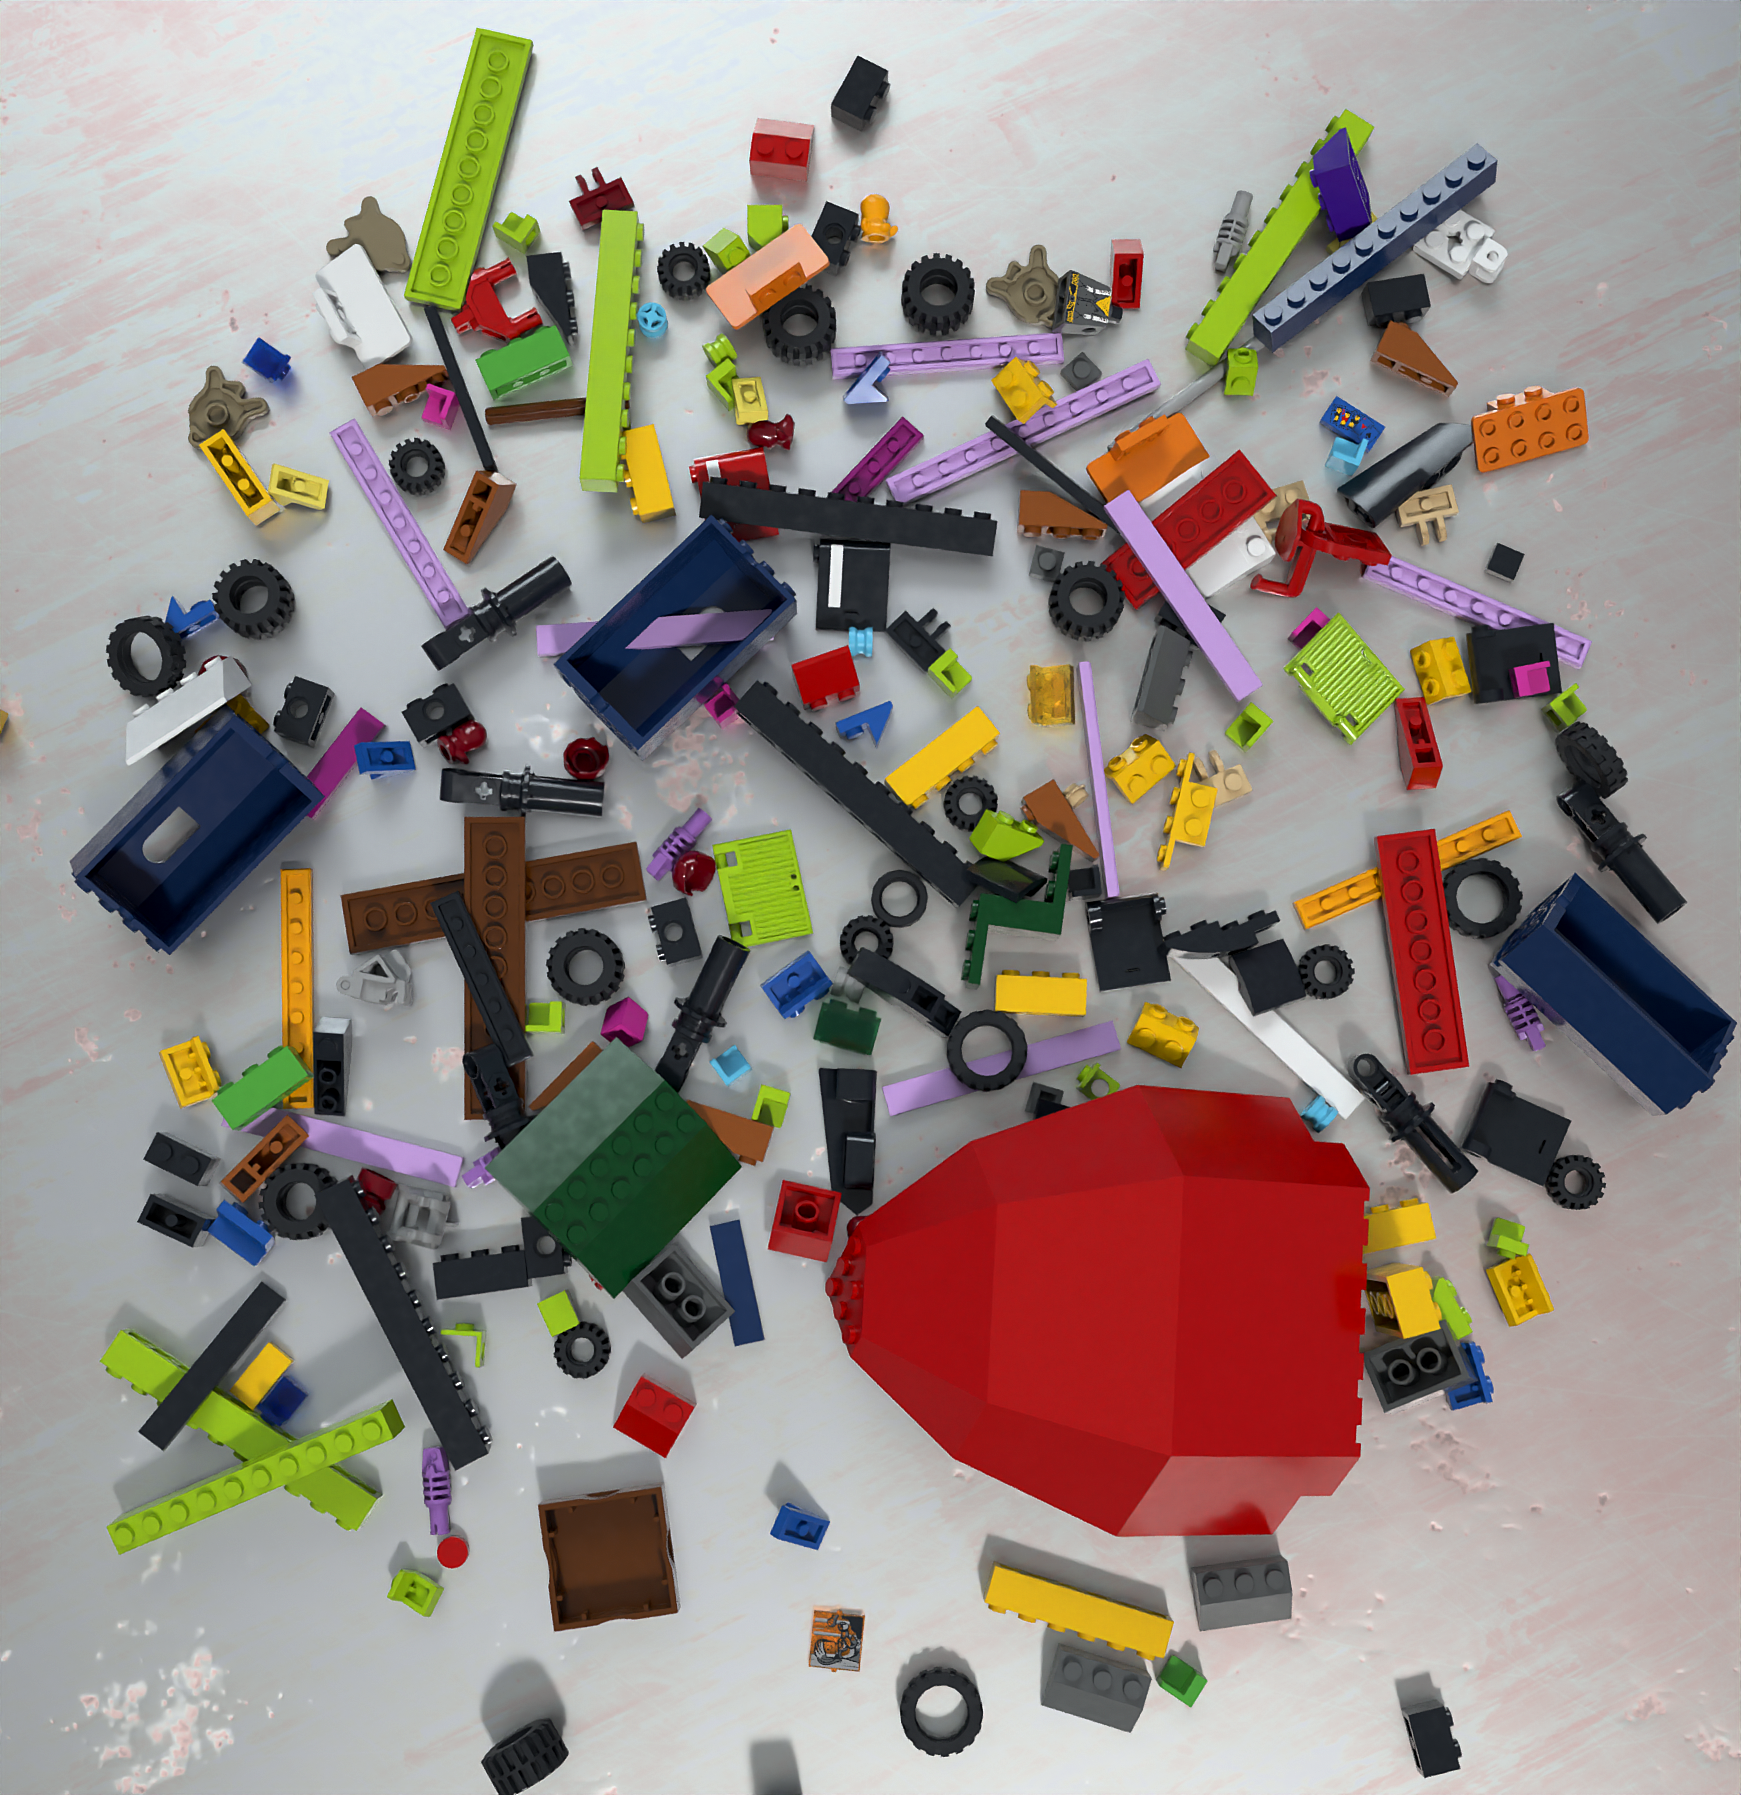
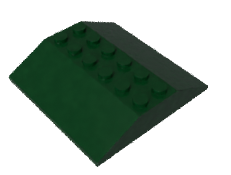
M617 1037L484 1167L613 1299L622 1292L628 1283L654 1259L742 1168L709 1125L659 1074Z

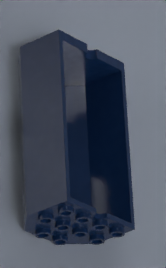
M710 515L553 664L564 682L569 687L572 686L574 688L573 691L580 700L630 750L634 747L636 750L634 753L643 761L797 615V600L794 598L796 596L795 591L786 582L780 584L773 577L775 575L774 570L765 561H762L760 564L756 562L752 556L754 554L753 549L743 539L738 542L732 536V528L722 518L717 521ZM711 607L719 608L723 612L772 609V613L743 640L728 644L707 645L692 661L678 647L643 650L626 648L658 617L701 614L705 609Z
M225 703L69 861L73 870L71 874L76 879L74 881L76 885L87 894L93 891L100 899L98 901L100 905L112 914L117 910L118 914L123 918V924L132 932L136 933L140 930L146 937L145 941L158 953L164 950L168 955H171L325 796L286 756L242 716L236 715L235 711ZM178 807L199 824L195 831L167 859L153 862L144 856L142 849L145 840Z
M1576 873L1570 876L1526 916L1527 918L1518 929L1515 928L1505 939L1492 959L1490 965L1652 1116L1667 1115L1676 1107L1681 1110L1692 1100V1095L1696 1092L1704 1093L1715 1082L1713 1076L1722 1066L1720 1064L1721 1059L1728 1053L1727 1045L1735 1037L1733 1031L1737 1022Z

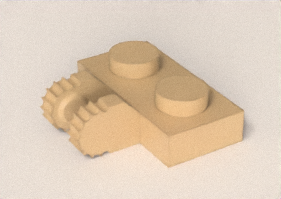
M1452 484L1416 492L1399 506L1395 512L1400 528L1416 524L1417 537L1420 545L1423 546L1429 544L1426 522L1433 520L1436 538L1439 542L1445 541L1447 539V532L1443 518L1455 516L1459 513Z
M1216 750L1208 752L1209 760L1216 772V775L1209 778L1203 762L1199 757L1194 758L1193 767L1200 781L1197 784L1218 788L1214 808L1253 791L1241 764L1225 770Z

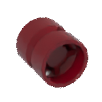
M362 1167L356 1180L360 1179L367 1192V1196L364 1198L369 1208L374 1207L381 1219L386 1209L384 1201L391 1199L398 1183L380 1173Z

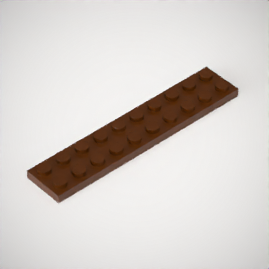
M464 817V902L527 1038V1032H525V1025H527L526 817ZM464 979V1054L494 1043ZM527 1060L507 1068L513 1080L519 1098H522L524 1101L522 1107L527 1114ZM464 1070V1120H484L482 1116L484 1111L477 1099L471 1080Z
M637 842L526 861V923L647 901ZM464 873L340 895L350 954L355 955L446 938L430 903L456 891H460L464 900Z

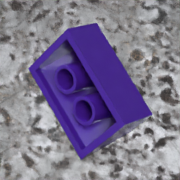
M1345 127L1340 129L1313 156L1314 169L1310 170L1313 187H1319L1320 189L1318 199L1321 209H1327L1328 215H1326L1330 232L1335 231L1339 242L1354 238L1372 224L1369 192Z

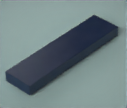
M740 1219L709 1226L724 1298L735 1310L729 1317L734 1346L765 1340Z

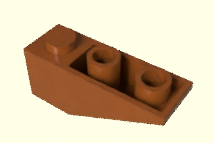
M377 364L351 377L372 417L375 415H385L392 411L394 406L402 402L409 403L416 400L421 393L426 391L427 384L441 388L447 380H450L444 365Z
M1020 490L1017 532L1024 533V536L1040 537L1041 534H1053L1054 538L1067 539L1070 538V535L1082 536L1084 540H1098L1100 537L1105 536L1107 524L1052 492Z

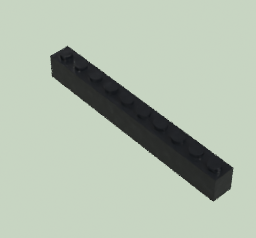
M710 476V482L704 481L702 486L699 518L707 519L712 515L716 520L722 518L727 522L993 556L998 521L991 519V513L974 511L973 517L963 516L961 509L946 507L944 513L933 512V506L916 504L915 509L903 508L904 502L886 500V505L874 504L875 498L857 496V501L845 500V494L828 492L827 497L815 496L816 490L798 488V493L786 492L787 486L769 484V489L757 488V482L740 480L739 486L727 484L728 478Z
M757 680L734 705L732 711L955 908L960 907L978 886L966 880V871L973 864L968 860L963 863L956 856L958 851L945 840L941 843L933 836L936 833L935 830L926 822L921 821L919 824L911 816L913 811L902 801L898 803L893 801L889 797L891 792L881 782L877 781L874 784L866 777L868 771L856 761L853 764L844 757L846 752L837 743L832 741L829 744L822 738L823 731L811 721L808 724L799 717L801 712L792 703L787 701L784 704L776 697L778 691L766 681L761 684Z
M350 1175L318 1191L314 1196L454 1470L456 1471L489 1454L490 1443L493 1442L492 1436L486 1425L481 1427L476 1417L479 1415V1411L473 1399L469 1398L467 1400L462 1390L465 1388L464 1381L458 1371L453 1372L448 1362L451 1360L448 1349L444 1344L439 1345L434 1335L437 1333V1329L430 1316L425 1317L420 1308L423 1306V1301L416 1289L411 1290L406 1280L409 1278V1274L403 1262L397 1263L392 1253L395 1251V1246L388 1234L383 1235L378 1225L381 1223L378 1212L374 1207L369 1208L364 1198L367 1196V1192L360 1179L355 1180L353 1175Z

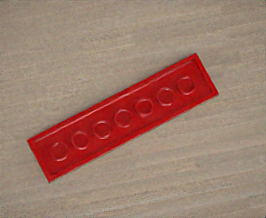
M1435 829L1373 837L1407 1074L1412 1075L1469 1067Z

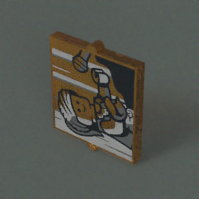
M840 1609L837 1612L814 1610L809 1667L828 1668L832 1672H836L837 1669L859 1672L865 1615L843 1613Z

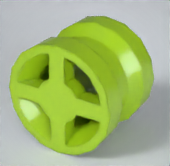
M723 333L717 335L714 342H707L702 345L707 358L715 368L728 358L730 361H733L738 357L732 344Z

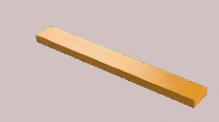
M1510 810L1438 840L1441 872L1521 838L1522 835ZM1378 866L1293 902V907L1303 929L1307 930L1381 898Z
M280 869L282 1046L294 1047L314 1075L313 869ZM314 1077L283 1099V1109L314 1108Z

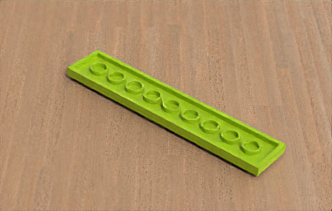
M476 27L404 297L408 301L433 305L460 313L463 311L462 307L465 304L470 279L476 263L534 46L533 41L530 39Z

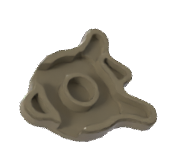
M372 196L363 199L360 214L347 218L344 221V226L349 235L344 238L332 239L326 245V250L332 257H338L354 244L363 246L376 271L387 270L388 272L404 273L411 267V259L407 254L406 239L401 227L393 219L381 213L377 200Z
M1035 245L1031 248L1027 266H1021L1017 261H1012L1008 265L1004 276L993 277L987 281L986 291L990 295L1004 300L1013 315L1022 322L1053 327L1059 277L1047 264L1046 248L1043 245Z
M218 366L207 368L205 372V385L193 398L188 408L190 422L188 441L194 448L200 450L199 445L222 429L228 433L233 441L237 440L252 419L265 415L269 411V406L263 398L242 399L246 390L243 383L225 380L224 374Z

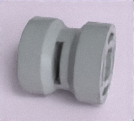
M840 966L830 994L837 997L846 994V997L851 1002L859 1004L865 986L847 974L849 969Z

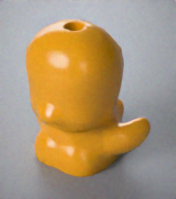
M879 194L866 196L860 204V226L863 231L861 238L863 241L873 244L884 243L898 231L897 226L891 227L887 223L890 211L889 202Z

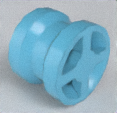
M649 302L640 307L637 313V320L641 332L646 337L658 338L666 332L668 321L665 310L661 305Z
M849 627V649L851 656L855 657L857 654H864L866 657H872L873 627H867L864 630Z
M1319 1095L1303 1110L1300 1117L1304 1121L1309 1120L1313 1124V1129L1319 1133L1330 1124L1339 1111L1335 1107H1329L1325 1103V1098Z

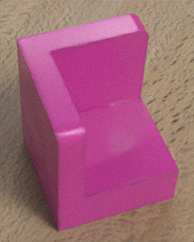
M427 384L426 391L429 398L421 417L422 420L451 430L460 407L455 392Z
M1316 607L1287 639L1301 650L1330 619Z
M1549 661L1508 669L1514 698L1548 692L1550 690L1546 670L1547 667H1550Z
M727 683L721 686L723 691L704 704L706 710L722 730L739 718L732 711L739 698Z
M627 997L607 1008L600 1035L609 1042H612L617 1037L627 1047L633 1046L643 1040L648 1013L630 997Z

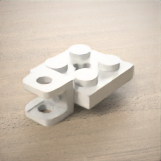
M1461 209L1414 244L1412 250L1460 280L1469 270L1468 273L1485 283L1494 282L1503 270L1504 261L1508 256L1507 250L1492 240L1496 230ZM1458 236L1462 243L1450 245L1448 244V237Z

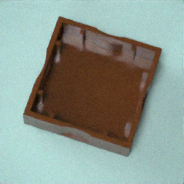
M664 1482L554 1498L540 1502L538 1510L543 1550L549 1565L548 1589L554 1632L597 1626L615 1619L636 1620L679 1612L681 1605Z

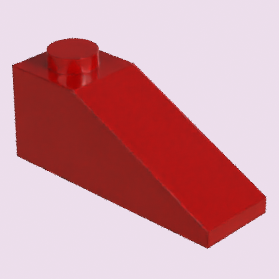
M1397 698L1394 701L1399 756L1406 789L1436 788L1443 764L1425 698Z

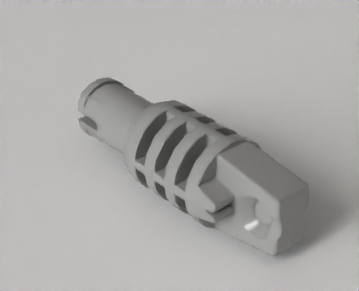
M1237 191L1230 213L1223 218L1213 248V252L1218 253L1215 263L1216 270L1226 272L1230 258H1238L1248 228L1246 217L1253 199V195L1249 192Z

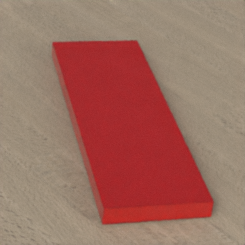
M1239 449L1151 523L1184 571H1186L1274 500L1277 495ZM1127 542L1102 562V564L1107 566V572L1113 570L1117 574L1115 579L1117 581L1121 580L1123 584L1121 590L1125 591V597L1136 610L1140 609L1160 592Z

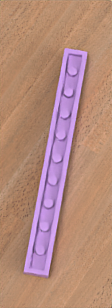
M1146 359L1057 400V405L1054 408L1048 405L1040 408L1024 424L1016 419L1005 425L1033 447L1160 388L1161 383L1149 359ZM990 431L886 479V485L894 501L904 502L905 506L1007 459L1018 452Z

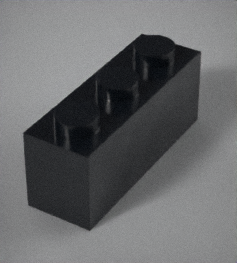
M518 1244L501 1247L502 1253L490 1254L489 1249L471 1251V1257L459 1259V1253L440 1255L441 1262L433 1263L437 1300L532 1286V1279H528L525 1250H520Z

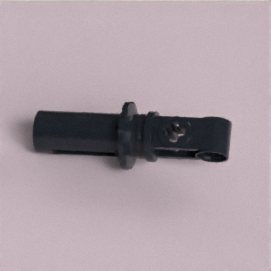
M551 555L539 563L538 566L497 593L489 591L486 587L481 589L483 601L468 607L470 615L446 631L437 634L421 645L437 671H440L486 638L493 642L497 639V635L504 631L512 637L517 635L516 621L556 594L570 587L572 582L560 562ZM461 627L464 630H471L472 633L469 635L470 641H461L459 639V636L462 634Z
M526 764L523 773L519 774L512 773L508 769H504L503 774H494L458 768H443L441 771L439 799L452 803L468 802L499 805L500 811H507V809L519 810L520 817H526L527 812L541 811L601 818L605 782L535 776L534 772L533 774L530 773L531 764ZM482 782H486L487 787L490 788L487 794H482V790L477 788L481 786Z
M1580 779L1556 796V801L1561 810L1571 818L1582 834L1591 842L1592 846L1590 849L1602 857L1603 861L1599 865L1598 870L1600 872L1608 869L1609 871L1613 870L1657 924L1662 923L1687 904L1685 898L1643 850V845L1641 844L1647 837L1644 834L1633 837L1627 831L1628 826L1626 823H1620L1587 781ZM1598 819L1601 823L1596 822L1593 824L1591 820L1595 821Z
M722 935L717 936L689 997L675 998L674 1004L681 1010L678 1018H674L671 1024L676 1030L663 1057L654 1070L677 1093L680 1092L689 1074V1069L702 1042H710L712 1038L710 1033H712L715 1026L726 1027L727 1022L722 1017L720 1011L751 951L741 943ZM682 1043L686 1044L685 1050L689 1052L683 1056L679 1054L680 1048L677 1047Z
M491 1043L464 1054L462 1062L484 1111L482 1116L491 1126V1132L484 1137V1140L487 1142L495 1138V1143H498L500 1150H502L537 1115L527 1116L524 1112L525 1110L522 1107L524 1101L522 1098H519L513 1080L505 1066L502 1053L495 1044Z
M1361 1054L1349 1060L1347 1065L1349 1076L1361 1088L1368 1100L1383 1113L1380 1116L1383 1123L1387 1122L1392 1127L1393 1132L1388 1139L1391 1143L1403 1140L1450 1194L1460 1190L1476 1176L1478 1169L1431 1117V1113L1435 1109L1433 1102L1423 1106L1419 1104L1413 1091L1407 1093L1396 1077L1388 1072L1374 1055ZM1360 1060H1365L1370 1065V1072L1367 1076H1363L1358 1072L1357 1065ZM1417 1126L1453 1166L1452 1169L1444 1163L1415 1129Z

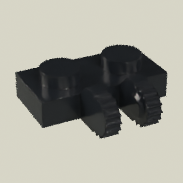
M933 608L917 622L905 610L884 630V633L926 675L928 668L946 652L937 641L950 629L951 625L946 621L940 624L930 635L924 628L936 619L938 612Z

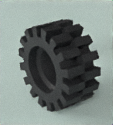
M679 242L680 247H675L674 244L669 245L670 251L664 249L662 252L663 257H659L657 266L658 277L665 293L668 291L670 297L674 298L677 295L678 299L683 301L684 296H688L689 300L694 299V294H697L699 297L702 295V289L706 290L711 277L706 254L703 255V251L699 246L695 249L693 243H689L688 247L685 246L684 242ZM680 262H688L694 266L695 273L691 279L681 281L674 277V267Z
M414 438V442L406 439L404 440L406 444L403 446L400 443L397 444L398 450L396 452L392 450L390 454L392 460H389L390 473L397 485L406 492L407 490L411 495H415L418 492L421 496L425 495L424 491L429 490L430 493L435 491L433 486L437 485L439 487L441 485L440 478L444 479L445 476L443 471L445 463L438 449L431 445L428 440L424 439L422 442L420 438ZM414 457L426 459L428 462L427 471L419 477L409 475L406 471V466L410 459Z
M974 775L973 777L963 776L962 779L955 780L947 789L943 803L945 815L953 826L959 827V830L963 831L965 829L968 832H973L986 809L993 812L997 811L998 797L994 792V787L989 785L987 780L984 778L983 780L978 779V776ZM975 793L981 798L982 808L978 813L968 815L960 809L959 800L964 794Z
M871 915L858 916V918L850 920L843 928L840 935V949L843 958H845L849 965L852 964L859 952L855 947V939L862 932H871L877 937L878 948L874 953L886 959H889L894 945L893 934L889 926L880 918L877 919Z
M1324 944L1310 949L1299 960L1301 961L1300 965H1297L1304 989L1308 991L1307 994L1309 996H1315L1316 999L1328 1000L1340 996L1349 989L1348 986L1354 980L1352 974H1355V968L1351 967L1353 961L1351 958L1348 959L1346 956L1348 953L1345 950H1339L1340 947L1336 945ZM1329 961L1335 966L1336 977L1333 982L1325 984L1316 978L1314 970L1317 963Z
M1567 1155L1566 1157L1556 1159L1557 1162L1553 1163L1549 1172L1548 1182H1545V1187H1549L1550 1190L1547 1194L1555 1199L1553 1201L1555 1204L1562 1205V1208L1580 1210L1590 1208L1589 1206L1598 1203L1597 1199L1602 1198L1604 1195L1601 1192L1602 1188H1606V1183H1602V1178L1605 1177V1174L1599 1171L1601 1166L1598 1163H1593V1159L1583 1157L1584 1155ZM1574 1170L1581 1172L1586 1180L1585 1189L1579 1194H1572L1565 1187L1566 1175Z
M585 1321L560 1333L554 1344L555 1352L553 1354L557 1360V1366L563 1369L564 1374H569L572 1378L585 1379L600 1372L607 1364L609 1354L611 1353L610 1340L605 1335V1331L597 1327L596 1324ZM586 1338L593 1344L594 1354L589 1361L579 1362L573 1358L571 1345L576 1339Z

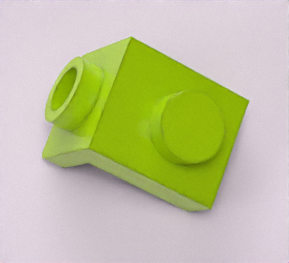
M1248 348L1227 349L1228 364L1223 387L1224 395L1253 396L1258 372L1256 350Z
M1495 1218L1487 1246L1498 1249L1497 1255L1515 1260L1516 1255L1526 1256L1529 1244L1521 1242L1525 1226L1502 1218Z
M401 1569L392 1580L387 1598L392 1601H401L420 1615L430 1617L444 1588L419 1571Z

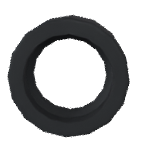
M904 870L890 871L880 877L873 887L871 896L873 912L877 918L883 920L889 927L895 928L908 927L920 920L926 910L928 901L926 886L921 879L910 871ZM905 882L915 890L917 903L914 910L908 915L901 917L893 916L883 907L882 894L891 883Z

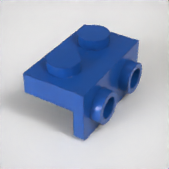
M809 950L760 984L765 994L784 1019L789 1016L790 1018L798 1016L804 1011V1005L813 999L819 1000L830 991L829 987L833 985Z
M224 1200L216 1209L218 1217L208 1228V1233L255 1267L274 1246V1237L271 1235L273 1231L263 1221L258 1220L255 1223L247 1217L249 1212L237 1202L231 1205Z
M1465 1340L1460 1343L1468 1356L1478 1381L1446 1393L1449 1408L1453 1411L1482 1402L1486 1404L1493 1402L1491 1394L1494 1393L1493 1384L1488 1375L1485 1376L1482 1364L1485 1363L1484 1354L1479 1345L1476 1346L1473 1341Z

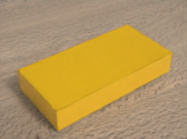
M268 1342L229 1391L251 1410H254L294 1360L274 1343Z

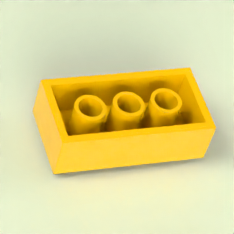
M1393 1262L1367 1270V1286L1364 1291L1377 1332L1406 1339L1441 1329L1438 1322L1442 1320L1441 1311L1437 1302L1432 1301L1429 1291L1433 1289L1432 1280L1428 1271H1424L1423 1267Z

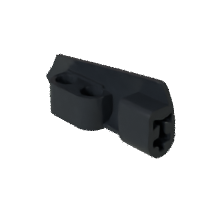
M1457 423L1436 424L1337 489V493L1349 499V509L1370 528L1377 527L1417 491L1430 489L1458 464L1463 451L1473 443L1471 425Z
M820 1068L819 1079L831 1190L841 1192L840 1202L855 1215H859L873 1204L877 1071Z

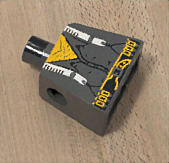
M1069 270L1058 280L1052 332L1096 335L1106 328L1108 322L1118 325L1122 319L1123 308L1110 304L1111 289L1109 286L1076 271Z

